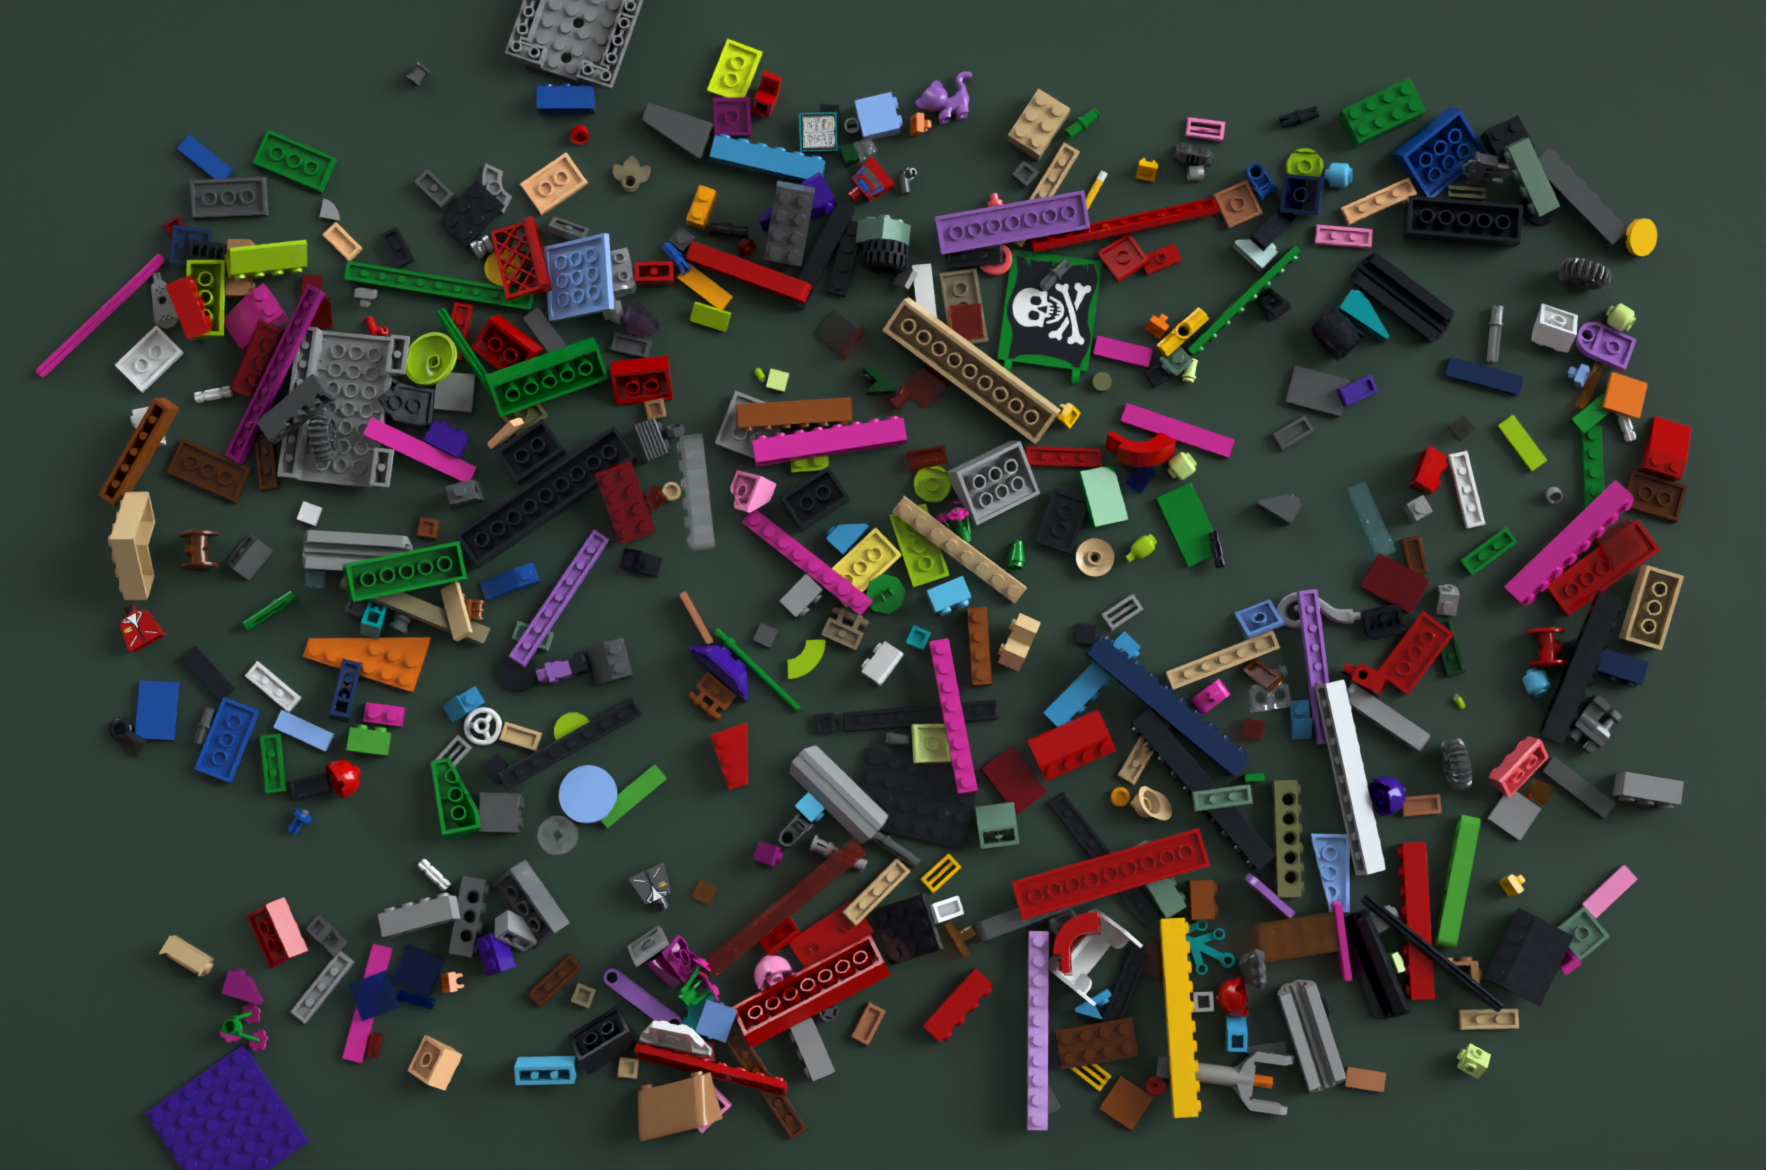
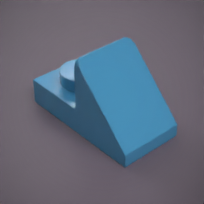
M474 686L463 694L454 696L443 708L452 723L486 702L477 687Z
M1309 700L1289 701L1292 740L1311 739L1313 719L1310 718Z
M1106 988L1090 998L1096 1003L1095 1005L1102 1006L1110 1001L1108 998L1112 995ZM1086 1000L1073 1007L1075 1012L1102 1019L1096 1006L1091 1005Z

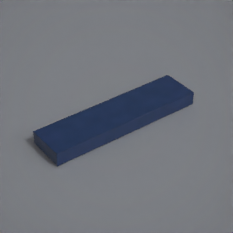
M1452 357L1448 358L1444 374L1448 378L1517 396L1520 393L1524 377Z

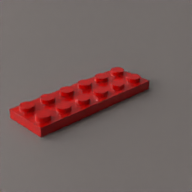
M1636 519L1565 570L1558 578L1550 581L1546 590L1566 617H1569L1591 601L1597 590L1603 592L1660 551V548L1639 520Z

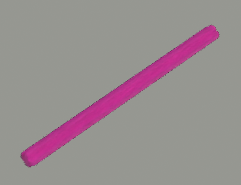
M157 254L35 370L36 373L44 378L149 279L166 260L160 254Z

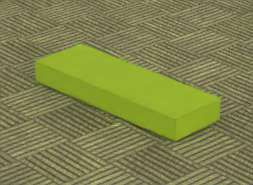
M1514 415L1497 426L1530 472L1547 461Z

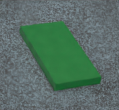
M267 129L252 164L314 191L323 193L337 158Z
M1188 483L1157 497L1156 501L1187 567L1189 568L1213 557L1210 544L1212 541L1209 539V533L1213 531V528L1192 484Z

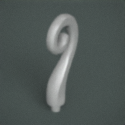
M1297 592L1283 597L1277 606V612L1284 621V626L1291 629L1301 628L1300 619L1294 621L1287 615L1289 605L1298 602ZM1318 597L1320 612L1330 620L1340 624H1354V620H1361L1360 612L1353 613V609H1336ZM1298 605L1294 606L1293 610L1297 613H1299Z

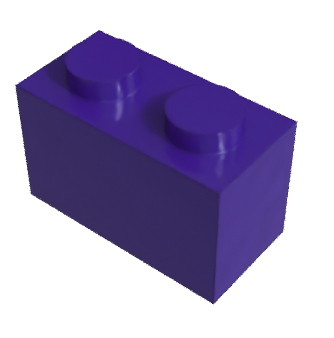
M434 420L424 441L441 451L461 459L471 441L467 437L468 433L459 428L456 431L451 429V424L440 420V422Z
M495 932L475 939L487 976L516 967L509 944L496 939Z

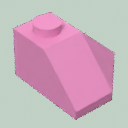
M737 470L730 486L731 494L735 497V502H733L735 509L750 513L770 502L776 483L762 476Z

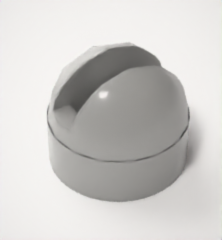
M848 118L845 121L844 127L847 132L856 133L860 129V123L855 118ZM857 124L856 128H848V125Z
M1550 487L1546 492V497L1550 503L1555 504L1562 500L1563 494L1559 488Z

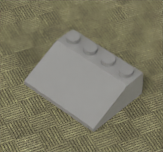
M1008 441L947 471L955 493L967 509L975 525H979L1040 494L1020 441Z

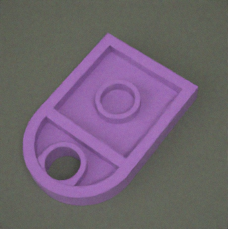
M1599 322L1584 324L1578 330L1575 337L1576 346L1583 355L1622 373L1626 370L1637 340ZM1582 333L1588 334L1590 336V340L1585 339L1582 336Z
M1248 873L1244 878V881L1284 918L1290 919L1295 914L1290 907L1256 877Z

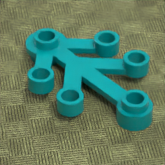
M1203 919L1197 920L1196 923L1189 925V933L1196 930H1206L1208 923ZM1200 921H1203L1205 923V927L1203 929H1200L1198 927V923ZM1216 928L1213 932L1195 938L1186 935V942H1190V949L1196 964L1195 970L1198 974L1204 975L1208 971L1207 965L1203 963L1200 951L1219 960L1220 965L1224 968L1234 966L1235 957L1233 954L1228 952L1221 953L1203 944L1215 939L1222 940L1225 937L1223 929ZM1218 930L1222 932L1220 938H1217L1215 935ZM1226 957L1231 958V962L1229 964H1226L1224 962V959ZM1200 965L1205 967V971L1202 973L1198 971Z

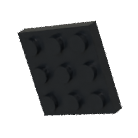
M926 893L873 909L890 966L943 949Z

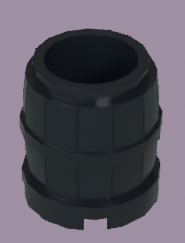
M1333 308L1323 314L1311 328L1314 337L1333 354V357L1338 362L1341 357L1344 358L1357 346L1358 343L1356 341L1359 338L1363 339L1365 336L1360 329H1357L1352 324L1349 318Z

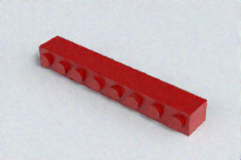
M1426 842L1399 843L1396 854L1397 859H1400V867H1398L1397 872L1398 878H1401L1399 897L1402 898L1403 905L1400 906V916L1403 917L1404 924L1432 945ZM1404 938L1405 945H1402V955L1406 958V964H1404L1405 971H1403V974L1407 976V984H1404L1405 996H1408L1409 1000L1435 999L1433 960Z

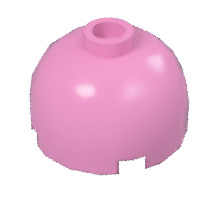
M768 955L763 957L754 971L755 983L761 991L794 975L790 964L780 956Z

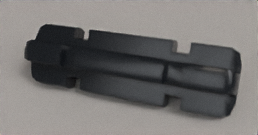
M1212 531L1209 533V539L1212 541L1210 544L1213 558H1215V568H1224L1226 562L1223 559L1222 543L1219 541L1220 533L1219 531Z

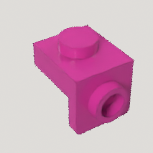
M1568 948L1559 968L1567 976L1582 963Z

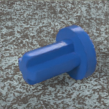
M295 809L294 815L296 817L288 827V832L296 835L304 823L309 824L312 821L306 809Z

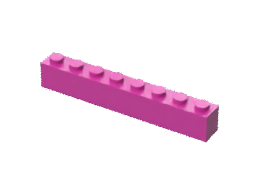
M891 416L883 421L872 419L868 423L863 424L861 422H852L849 424L850 426L842 427L841 424L831 426L830 429L817 427L810 432L798 430L790 435L778 433L770 438L758 436L755 440H752L755 467L903 445L907 442L904 419L898 418V416Z
M1615 480L1504 586L1506 593L1522 608L1526 604H1531L1540 591L1543 592L1550 584L1549 582L1553 578H1558L1568 564L1571 565L1576 561L1577 555L1581 551H1586L1596 537L1599 538L1604 534L1606 527L1610 524L1613 525L1623 511H1628L1632 507L1634 502L1633 495Z
M949 639L930 641L929 650L957 796L975 793L978 789Z

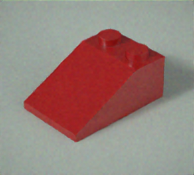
M1654 416L1639 471L1674 482L1682 479L1688 456L1692 427Z

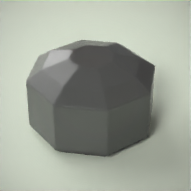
M682 424L668 425L665 428L666 436L669 438L681 437L685 433L684 426Z

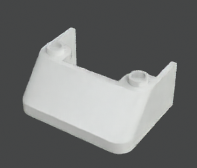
M1092 909L1089 912H1098L1100 914L1101 935L1085 936L1075 943L1071 954L1073 976H1064L1062 971H1059L1058 959H1061V957L1053 955L1049 960V970L1093 1006L1096 1003L1086 995L1092 985V981L1087 974L1108 948L1112 946L1115 949H1120L1129 940L1140 948L1143 946L1128 931L1098 909Z

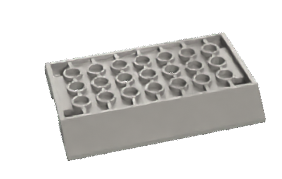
M523 0L505 54L531 68L580 84H590L596 89H612L643 0ZM582 20L584 25L581 28H575L574 22ZM565 54L572 57L568 63L561 61L562 56Z

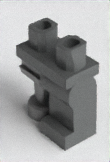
M1599 695L1592 696L1579 713L1576 721L1572 722L1570 726L1571 734L1569 739L1577 742L1582 736L1587 740L1581 747L1587 754H1591L1597 748H1601L1609 739V730L1613 724H1619L1623 719V716L1616 710L1610 709L1608 711L1611 705ZM1608 711V719L1603 724L1599 723L1598 720Z

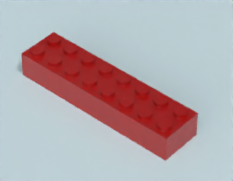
M868 935L732 1006V1008L737 1009L735 1015L746 1040L751 1048L891 974L872 936Z

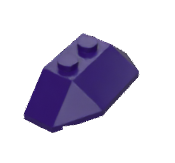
M718 645L694 646L688 649L745 702L748 701L747 671L744 669L746 665L739 659L736 661L730 657L732 653L725 646L722 648Z

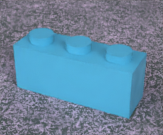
M576 1056L518 1057L514 1066L515 1084H574L577 1077Z

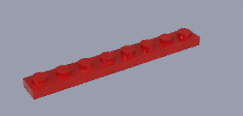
M636 1043L634 1049L637 1059L691 1073L702 1071L705 1074L710 1072L712 1078L781 1096H786L788 1090L787 1081L780 1077L771 1078L760 1072H748L741 1067L732 1068L721 1062L717 1064L712 1063L705 1058L697 1059L690 1057L686 1053H673L669 1049L654 1048L647 1043Z

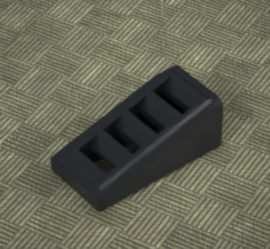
M188 239L186 258L195 260H225L227 244ZM193 244H197L196 255H192ZM201 245H205L204 256H200ZM209 246L213 247L212 257H208ZM217 247L221 248L220 258H216Z

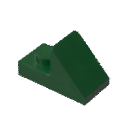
M867 363L863 367L864 377L871 383L875 382L867 391V395L894 394L896 392V387L871 364Z

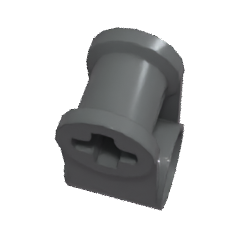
M799 812L779 834V843L787 848L793 846L814 825L812 823L809 824L802 817V813ZM785 833H790L793 836V841L789 844H785L782 841V836Z

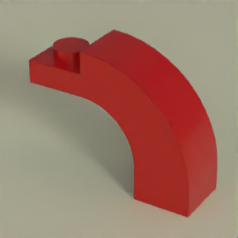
M1113 431L1107 434L1106 449L1116 454L1117 461L1125 465L1134 467L1155 466L1167 461L1175 453L1176 440L1162 432L1145 442L1128 440Z
M1098 912L1077 915L1066 922L1058 932L1054 942L1053 954L1055 957H1061V959H1058V967L1064 976H1073L1071 954L1075 943L1085 936L1101 935V921Z

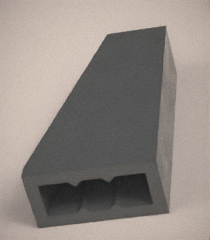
M648 102L647 107H643L641 112L643 124L696 161L702 163L714 129L713 123Z

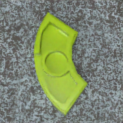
M825 639L806 640L802 653L796 658L788 660V680L802 677L816 667L825 650Z

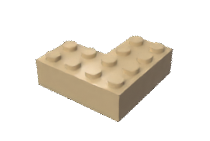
M125 492L123 500L120 501V510L116 513V522L112 525V534L108 536V545L112 547V562L116 564L115 575L119 577L120 581L119 592H122L124 600H147L155 576L148 548L155 525L149 492Z

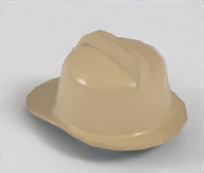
M1146 786L1141 787L1139 793L1130 802V806L1143 818L1154 817L1165 821L1172 815V807L1169 800L1160 792Z

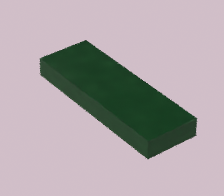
M1447 617L1436 620L1454 634L1439 654L1445 677L1465 673L1451 618Z

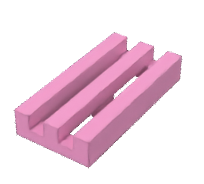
M1188 117L1185 137L1222 142L1225 122ZM1191 123H1193V124H1201V125H1208V126H1216V127H1221V128H1220V130H1219V129H1211V128H1205V127H1196V126H1191ZM1190 131H1198V132H1205V133L1220 134V136L1209 135V134H1201V133H1193V132H1190Z

